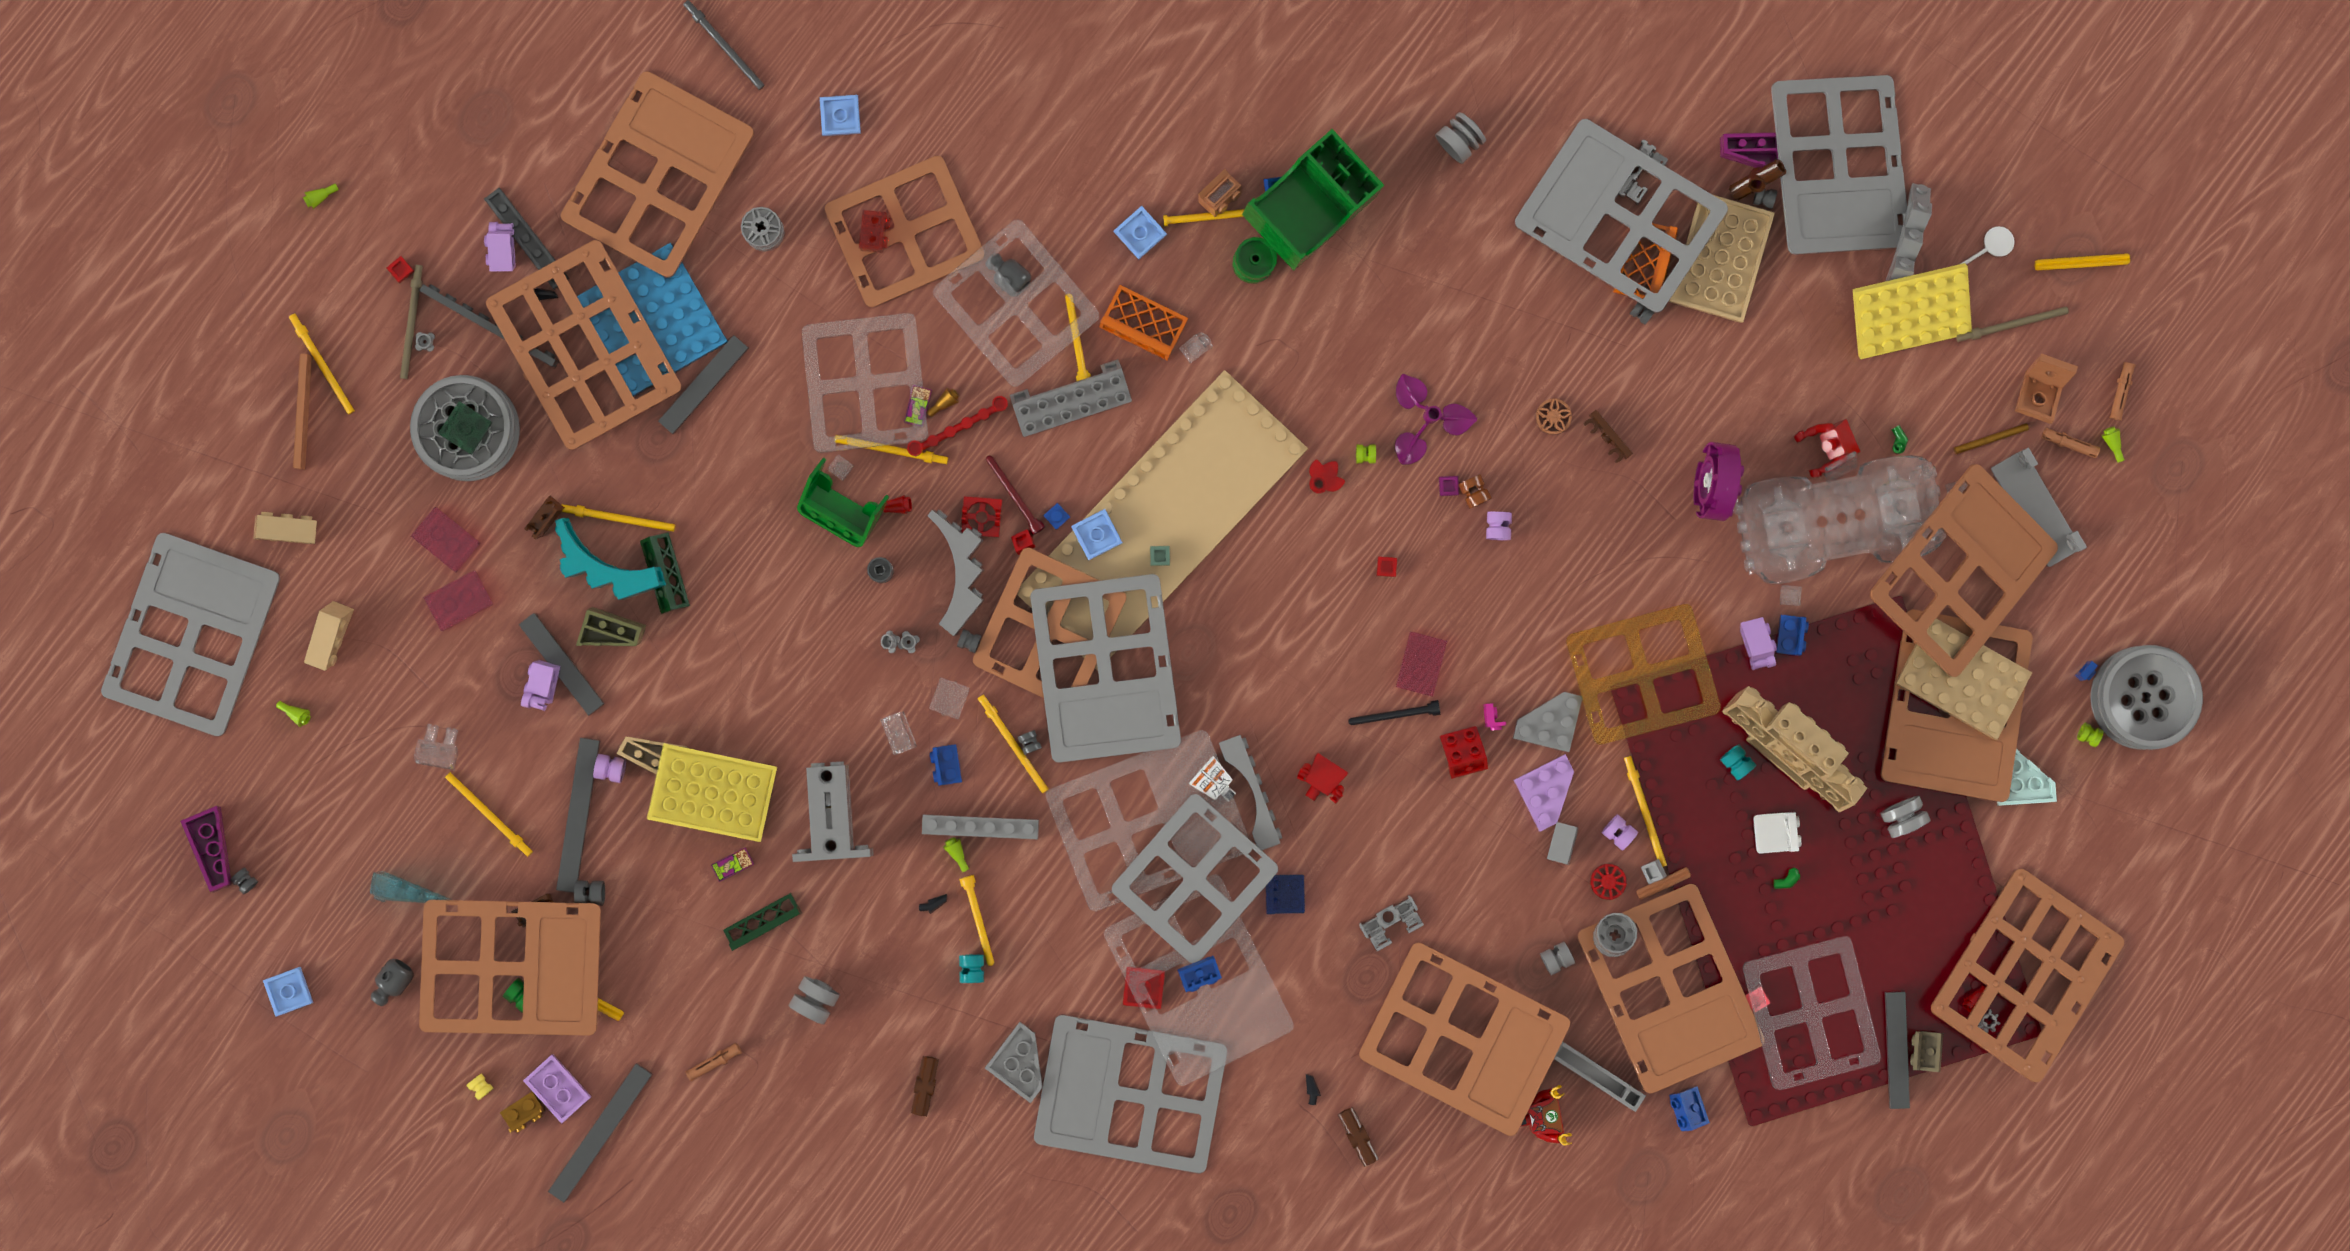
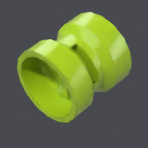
M1356 444V464H1362L1363 462L1376 463V444H1370L1369 446Z
M2085 722L2078 732L2077 740L2089 742L2090 746L2097 747L2104 731L2099 728L2094 729Z

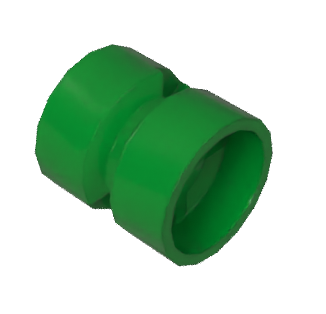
M517 978L502 996L510 1004L515 1002L516 1009L522 1014L524 981Z

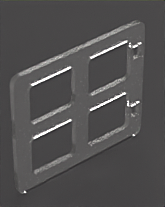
M1019 219L1013 220L933 289L935 298L1007 382L1014 387L1021 385L1099 319V312L1024 222ZM1005 234L1008 240L999 246L996 241ZM1015 238H1019L1044 267V271L1019 292L1013 289L991 263V258ZM976 271H979L1005 301L1001 308L980 325L973 321L951 295L954 289ZM960 273L963 278L954 285L950 280ZM1053 282H1056L1081 311V315L1057 335H1053L1028 306V303ZM1013 315H1017L1042 344L1041 349L1018 368H1014L989 339V335Z
M904 313L808 324L803 327L802 340L813 444L817 452L825 453L903 444L914 440L921 442L927 439L928 426L917 325L913 314ZM902 329L904 332L907 370L873 375L871 373L867 335L871 332ZM851 335L854 345L856 376L821 380L817 340L819 338ZM908 385L910 387L913 426L911 428L879 431L877 429L873 391L878 388ZM857 391L860 401L862 432L859 434L828 437L826 435L823 396L826 394ZM906 432L907 438L895 439V433ZM847 439L848 445L836 446V440Z
M1837 937L1751 960L1743 965V973L1771 1083L1775 1089L1784 1090L1880 1062L1881 1054L1853 944L1849 937ZM1839 953L1850 994L1842 998L1818 1003L1808 962ZM1792 966L1802 1007L1794 1011L1770 1016L1760 981V974ZM1853 1009L1858 1022L1864 1051L1833 1060L1822 1019L1829 1015ZM1805 1022L1809 1030L1816 1064L1785 1073L1774 1032L1781 1028ZM1858 1057L1860 1063L1850 1066L1849 1059ZM1803 1073L1804 1079L1794 1081V1074Z

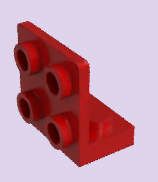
M1476 726L1440 736L1451 779L1488 769L1487 756Z

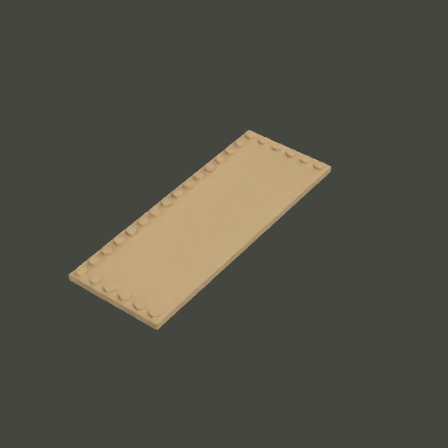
M1224 370L1084 518L1086 519L1106 509L1123 543L1088 561L1074 531H1072L1049 557L1101 581L1155 574L1160 578L1162 600L1164 602L1308 448ZM1150 546H1170V566H1150ZM1037 567L1022 583L1017 595L1032 608L1030 598L1032 591L1061 586L1063 580ZM1144 589L1124 591L1127 599L1110 634V638L1133 635L1149 618L1146 591ZM1157 596L1151 597L1152 608L1159 607ZM1087 597L1072 598L1060 624L1063 628L1092 640L1094 636L1089 599ZM1103 598L1105 613L1109 606V601ZM1054 601L1046 602L1047 616ZM1112 651V652L1110 653V658H1111L1117 651Z

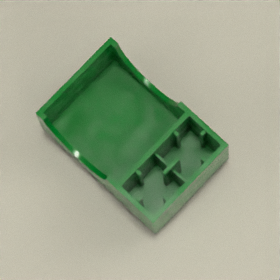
M1331 129L1300 156L1295 164L1274 185L1258 198H1253L1248 202L1242 215L1294 271L1378 196L1384 184L1340 136Z

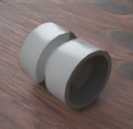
M1564 941L1555 945L1554 950L1547 949L1540 953L1542 961L1551 976L1560 972L1561 967L1567 968L1575 964L1574 958Z

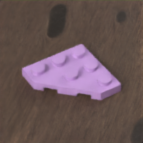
M1566 754L1514 779L1539 832L1558 822L1574 774Z

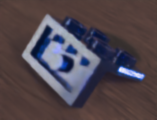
M1275 875L1266 885V914L1304 913V875Z

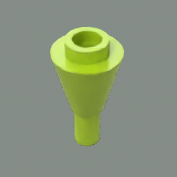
M333 184L325 189L304 192L306 196L303 199L308 208L312 206L315 209L328 195L339 189L336 184Z
M2115 427L2105 429L2101 435L2114 452L2117 462L2124 461L2125 459L2121 451L2120 429H2115Z
M281 701L276 704V708L285 712L298 727H302L310 721L309 710L289 706Z
M953 837L945 841L946 845L943 848L958 863L961 871L969 870L964 860L961 839Z

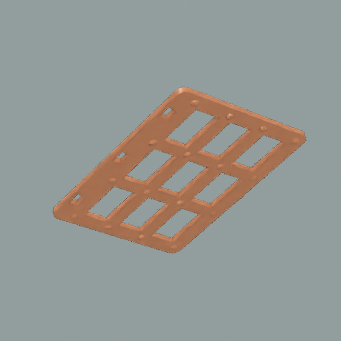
M593 240L497 292L486 300V306L522 368L524 378L531 384L561 440L569 450L581 447L670 398L681 390L680 381L600 241ZM606 260L611 270L604 272L600 262ZM583 262L603 295V298L585 308L581 305L564 274ZM552 279L555 280L573 312L572 315L554 325L534 292V289ZM521 296H524L543 330L524 341L520 338L503 307ZM609 308L629 341L627 345L610 354L590 318ZM633 311H635L640 320L636 323H633L629 316ZM577 325H580L599 360L581 370H578L559 336ZM548 341L568 374V377L550 387L547 386L529 354L530 351ZM634 354L637 355L655 387L654 390L636 400L616 367L617 363ZM664 363L669 373L662 375L658 365ZM603 371H606L625 405L607 416H604L585 382ZM574 387L594 420V423L576 433L573 432L555 400L557 396Z
M2017 869L2011 875L1977 932L1972 935L1971 942L1933 1001L1931 1011L1934 1015L2022 1076L2036 1083L2044 1078L2123 948L2124 939L2025 869ZM2023 886L2041 899L2022 930L2019 931L2006 922L2003 917ZM2052 906L2067 916L2069 920L2050 951H2048L2031 938ZM2079 926H2081L2098 939L2077 971L2061 960L2060 957ZM1995 930H1997L2014 943L1993 975L1977 964L1976 961ZM2025 949L2041 960L2042 964L2022 995L2006 984L2005 980ZM2105 953L2111 956L2106 965L2101 962ZM2054 969L2070 980L2071 983L2053 1013L2050 1014L2035 1004L2034 1000ZM1970 973L1986 984L1987 987L1966 1019L1950 1008L1949 1004ZM1997 993H1999L2016 1006L1995 1039L1979 1028L1978 1024ZM2075 1003H2078L2081 1006L2075 1014L2071 1009ZM2026 1013H2028L2045 1026L2024 1059L2008 1048L2007 1044ZM2045 1052L2051 1054L2046 1064L2041 1061Z

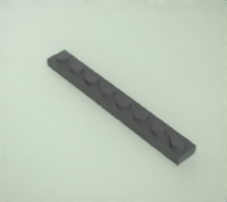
M424 284L419 290L420 292L505 340L497 324L490 323V318L482 313L476 315L472 312V307L465 303L462 306L455 303L456 298L449 294H446V296L439 293L440 289L431 284L429 287ZM539 347L529 352L530 355L553 368H556L559 363L555 360L556 355L547 350L543 353L538 350Z

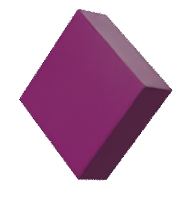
M1458 476L1439 477L1440 496H1459Z

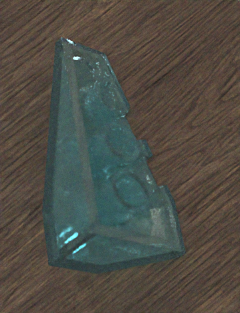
M384 871L374 872L372 876L370 893L375 895L374 899L382 902L389 900L426 903L428 900H452Z

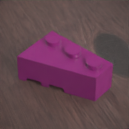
M1776 133L1723 134L1720 137V157L1754 168H1762L1774 160H1778Z

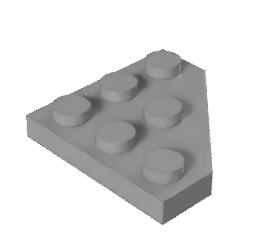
M1562 692L1519 718L1516 722L1513 739L1570 752L1583 696Z
M1019 1022L986 1065L985 1069L1029 1103L1033 1101L1042 1089V1079L1035 1032L1022 1022Z

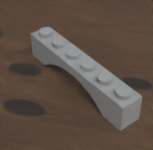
M1241 735L1220 742L1219 746L1225 761L1243 774L1253 791L1256 802V819L1252 835L1256 846L1264 850L1280 844L1279 839H1282L1279 827L1276 829L1274 827L1273 821L1276 819L1272 809L1268 811L1266 803L1269 800L1266 792H1261L1259 785L1262 784L1259 773H1254L1253 767L1256 765L1252 755L1248 756L1246 749L1249 746L1246 738H1241Z
M924 814L922 817V834L1038 839L1039 820Z
M1562 1042L1554 1058L1556 1061L1635 1112L1637 1111L1646 1095Z

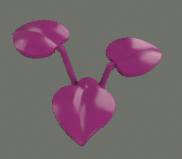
M1402 374L1397 382L1396 398L1405 409H1411L1415 404L1418 408L1425 409L1423 418L1426 422L1416 436L1410 432H1405L1397 437L1395 452L1402 465L1413 464L1424 456L1427 444L1424 440L1419 439V436L1429 424H1433L1439 419L1444 420V430L1451 435L1457 436L1465 433L1477 421V417L1469 409L1459 404L1445 406L1443 414L1437 406L1428 407L1427 405L1419 404L1426 399L1427 388L1421 380L1406 374Z

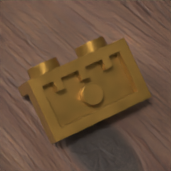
M532 1091L501 1111L500 1114L510 1128L508 1131L511 1133L515 1130L518 1133L527 1127L525 1123L532 1120L534 1123L543 1117L541 1113L546 1109Z

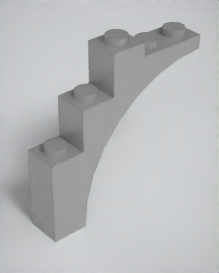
M1914 183L1911 185L1902 232L1885 281L1914 274L1915 260L1923 244V233L1932 215V203H1930L1931 188L1925 185Z
M931 510L927 516L939 527L947 539L955 564L953 598L939 625L953 636H956L984 601L982 598L983 594L979 590L970 588L984 571L981 568L983 565L975 558L970 559L971 555L983 542V539L981 538L982 534L975 528H972V530L966 528L962 533V527L954 521L951 524L946 520L948 516L941 510Z

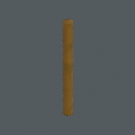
M2025 423L1954 447V452L1957 455L2028 431V424Z

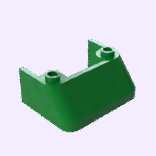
M822 458L808 477L797 505V510L803 517L849 544L861 547L882 515L889 496L885 495L880 504L867 502L864 507L858 505L831 489L833 481L828 474L822 472L826 459Z

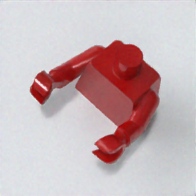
M1847 419L1835 424H1817L1808 428L1805 432L1803 430L1799 431L1794 436L1798 443L1806 437L1821 433L1822 449L1832 461L1824 464L1821 468L1809 470L1811 477H1821L1822 473H1828L1839 468L1848 457L1861 452Z
M1317 753L1312 765L1305 763L1300 768L1296 778L1311 785L1305 795L1313 801L1322 792L1327 796L1329 794L1333 795L1330 799L1336 804L1343 797L1342 794L1344 792V787L1339 785V783L1348 775V772Z

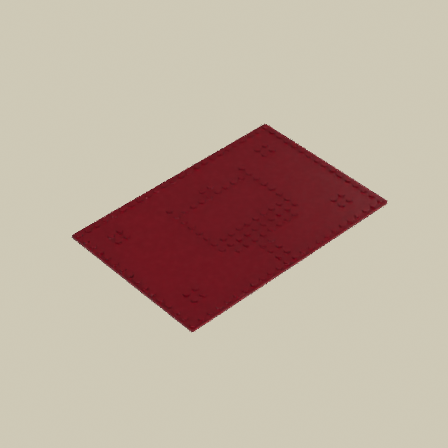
M1893 597L1892 599L1907 612L1903 597ZM1876 603L1810 623L1808 632L1804 633V641H1806L1805 652H1802L1800 656L1774 652L1776 666L1768 668L1766 666L1752 670L1753 666L1750 665V658L1745 644L1614 684L1610 688L1635 768L1640 775L1639 781L1667 863L1668 873L1670 875L1683 868H1688L1691 873L1690 878L1674 884L1673 889L1676 890L1688 884H1694L1698 887L1744 994L1746 995L1761 986L1771 1002L1757 1012H1753L1764 1037L1763 1045L1728 1061L1748 1125L1756 1126L1888 1084L1885 992H1905L1909 1077L1928 1072L1913 1070L1910 1062L1911 1055L1914 1054L1912 1037L1916 1031L1943 1033L1941 1067L1988 1053L1981 1046L1934 1015L1931 1011V1005L1971 942L1972 935L1977 932L1997 900L1998 893L1967 796L1886 782L1881 778V767L1884 758L1885 741L1903 630ZM1778 634L1771 635L1770 639L1774 640L1777 644ZM1907 635L1906 642L1912 643V639ZM1748 686L1755 688L1763 699L1770 701L1775 706L1777 711L1788 702L1797 705L1805 716L1811 717L1820 729L1826 730L1831 735L1830 737L1834 741L1844 745L1845 750L1849 754L1841 764L1849 769V773L1854 777L1860 778L1864 782L1863 785L1867 787V790L1854 806L1838 812L1826 799L1823 800L1818 792L1812 790L1811 787L1806 790L1802 789L1746 740L1749 736L1740 725L1734 724L1732 719L1725 715L1722 710L1738 692ZM1899 690L1898 701H1903L1904 690ZM1909 693L1907 706L1909 711L1941 717L1937 707ZM1740 744L1746 752L1745 756L1750 757L1755 762L1756 767L1737 781L1731 774V768H1726L1720 759L1729 750ZM1890 748L1888 759L1894 760L1896 749ZM1920 796L1923 806L1916 812L1927 811L1931 821L1911 833L1891 838L1888 827L1896 821L1884 822L1880 813L1903 800ZM1796 812V816H1799L1800 827H1797V833L1801 836L1802 842L1799 851L1758 853L1755 842L1754 816ZM1791 868L1798 869L1800 879L1792 888L1774 889V879H1785L1789 875L1788 872ZM1683 901L1678 903L1691 945L1703 942L1704 936L1689 902ZM1995 930L1976 963L1994 975L2011 948L2013 941ZM1711 954L1696 959L1705 989L1722 982V977ZM2018 959L2005 983L2023 995L2027 984ZM1969 973L1949 1004V1007L1967 1019L1970 1013L1962 1005L1964 998L1978 990L1981 986L1987 987V985ZM1997 993L1988 1010L1991 1009V1014H1998L1996 1019L1997 1022H2000L1999 1025L1995 1026V1032H1992L1990 1029L1988 1031V1034L1995 1039L2016 1006L1999 993ZM2026 1013L2007 1046L2038 1037L2041 1032L2039 1021ZM1988 1018L1984 1019L1987 1025L1991 1024Z

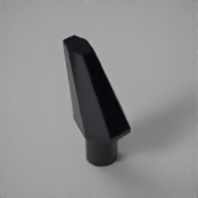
M542 288L534 289L539 301L559 298L555 291Z
M947 894L929 899L928 903L919 904V911L933 913L947 902Z
M1306 1074L1307 1094L1310 1095L1308 1104L1316 1105L1317 1096H1321L1314 1077Z

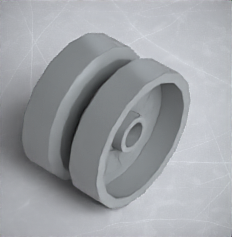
M1920 796L1903 800L1880 813L1884 822L1896 821L1888 827L1891 838L1911 833L1931 821L1927 811L1916 812L1923 806Z

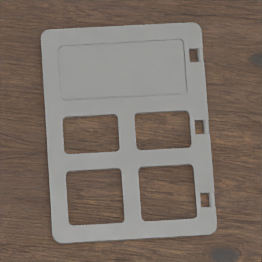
M1880 75L1775 82L1771 87L1778 160L1782 161L1786 169V174L1780 177L1789 252L1798 255L1897 248L1903 225H1898L1897 215L1902 214L1904 224L1907 202L1901 162L1902 154L1897 108L1895 105V88L1892 77ZM1877 90L1880 100L1882 132L1845 134L1840 92ZM1824 93L1827 104L1829 135L1792 137L1789 126L1787 95ZM1885 98H1890L1891 108H1886ZM1884 147L1887 167L1886 176L1849 177L1846 156L1847 148ZM1830 150L1832 152L1834 178L1797 181L1794 174L1793 152ZM1891 156H1896L1897 167H1892Z
M1582 119L1517 215L1515 225L1521 231L1589 271L1628 297L1641 303V305L1649 310L1659 313L1665 308L1727 213L1728 206L1722 200L1592 121ZM1640 167L1661 180V184L1643 212L1637 216L1617 204L1615 198L1634 169ZM1673 190L1681 192L1710 210V214L1689 245L1682 244L1652 225L1653 220ZM1605 215L1611 216L1630 228L1629 233L1609 263L1602 262L1583 249ZM1536 227L1546 232L1543 237L1534 232ZM1642 238H1647L1679 259L1658 293L1649 291L1621 273L1622 267ZM1586 258L1596 263L1593 268L1584 263ZM1636 289L1646 294L1644 299L1634 294Z
M160 533L154 542L149 561L146 564L108 674L105 677L101 689L102 695L108 699L214 736H222L227 729L279 585V574L173 535ZM156 553L162 555L158 566L153 564ZM150 606L188 619L189 622L180 646L176 647L140 633ZM136 609L142 611L138 622L132 620ZM204 625L242 638L243 641L234 665L230 666L194 652ZM136 647L173 660L170 675L159 701L121 688V682L133 649ZM115 666L121 667L118 678L112 676ZM189 666L223 677L228 681L213 720L175 707V701Z
M1155 574L1041 588L1032 591L1030 598L1052 759L1055 762H1068L1178 747L1181 743V734L1160 578ZM1144 589L1148 605L1150 632L1108 637L1103 595ZM1152 596H1157L1159 607L1152 608ZM1087 597L1089 599L1093 639L1057 645L1051 644L1046 602ZM1141 647L1153 648L1156 666L1155 677L1114 681L1110 658L1112 651ZM1087 654L1096 655L1099 674L1098 684L1057 688L1053 664L1054 659ZM1165 655L1166 667H1160L1159 656ZM1173 714L1174 726H1168L1166 715Z
M1059 1015L1054 1022L1034 1140L1037 1144L1202 1173L1207 1167L1227 1048L1224 1044L1068 1015ZM1077 1022L1088 1024L1087 1031L1076 1029ZM1135 1034L1147 1035L1146 1041L1135 1040ZM1126 1043L1150 1046L1155 1049L1147 1090L1124 1087L1118 1084ZM1194 1044L1205 1045V1052L1193 1050ZM1169 1051L1211 1058L1212 1062L1204 1100L1162 1093ZM1116 1100L1139 1103L1145 1107L1137 1147L1108 1142L1112 1112ZM1159 1108L1201 1115L1194 1157L1190 1158L1152 1150L1151 1146Z

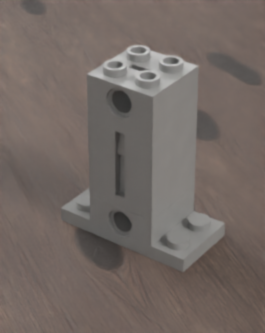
M844 761L830 762V766H825V763H812L810 768H806L811 849L797 850V853L792 854L793 862L874 856L873 848H868V845H857L854 849L849 765H844ZM826 771L832 773L830 781H827L824 777ZM831 840L836 842L837 847L835 850L829 848Z

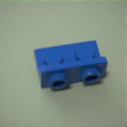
M1780 615L1776 644L1777 651L1775 653L1800 656L1802 652H1805L1806 641H1804V633L1808 632L1809 627L1806 617Z
M957 744L934 747L933 752H930L931 763H935L936 771H933L934 782H938V786L962 782Z
M1214 956L1177 969L1186 992L1196 991L1201 986L1214 984L1222 978Z
M1697 1086L1669 1095L1670 1104L1674 1109L1677 1124L1681 1131H1692L1710 1123Z

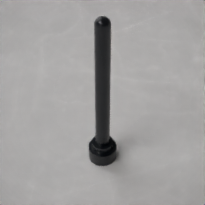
M1430 701L1431 703H1427V706L1353 717L1348 720V723L1350 725H1358L1426 713L1437 716L1441 715L1439 701Z

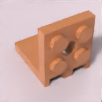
M2041 354L2025 372L2015 411L2052 424L2062 388L2076 374L2078 366ZM2040 396L2043 403H2037L2034 397Z

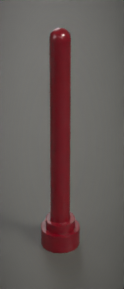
M988 455L986 457L987 463L1029 522V531L1032 535L1042 531L1045 528L1043 522L1034 518L991 455Z

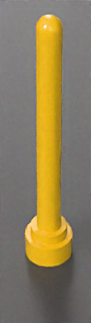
M1068 293L1065 295L1078 365L1076 381L1091 377V374L1085 367L1073 296Z
M971 875L960 878L961 887L963 886L964 890L967 891L987 965L992 966L994 959L973 888L975 887L974 883H976L975 877Z

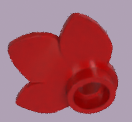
M1316 459L1310 465L1309 473L1311 479L1309 486L1314 493L1321 494L1326 490L1335 492L1344 485L1345 480L1337 477V461L1322 465ZM1321 481L1322 487H1316L1315 482Z

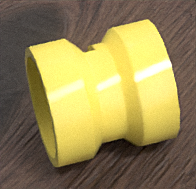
M482 1073L466 1085L469 1090L476 1091L475 1097L478 1101L494 1089L491 1084L485 1081Z

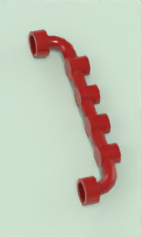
M996 396L993 399L992 406L989 408H982L970 418L965 417L960 423L954 426H947L943 432L937 435H930L922 443L916 440L909 442L907 446L908 453L912 456H919L923 450L929 447H937L940 441L946 438H954L957 432L963 429H971L976 422L988 420L990 415L995 412L1005 411L1008 407L1007 399L1003 396Z

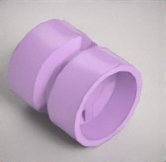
M1487 512L1489 527L1486 528V539L1511 540L1509 525L1512 524V513Z
M598 754L593 777L601 780L609 778L611 782L621 783L625 774L626 759L619 757L611 759L609 755Z
M1617 814L1601 833L1609 840L1613 839L1614 844L1623 851L1637 836L1638 831L1631 825L1626 826V821ZM1620 828L1621 832L1617 835L1616 831Z

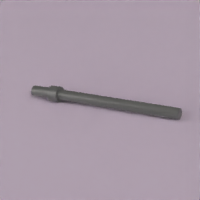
M687 0L683 5L693 15L694 21L701 24L758 90H761L765 86L762 81L705 19L703 12L697 10Z

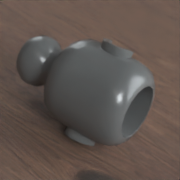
M993 253L985 263L988 269L996 272L993 278L994 282L1010 296L1015 297L1021 294L1031 281L1030 273L1014 259L1004 262L1000 254Z
M398 959L388 960L375 978V983L379 988L372 992L371 1000L379 1006H384L388 1003L389 996L401 995L413 978L414 973L412 969Z

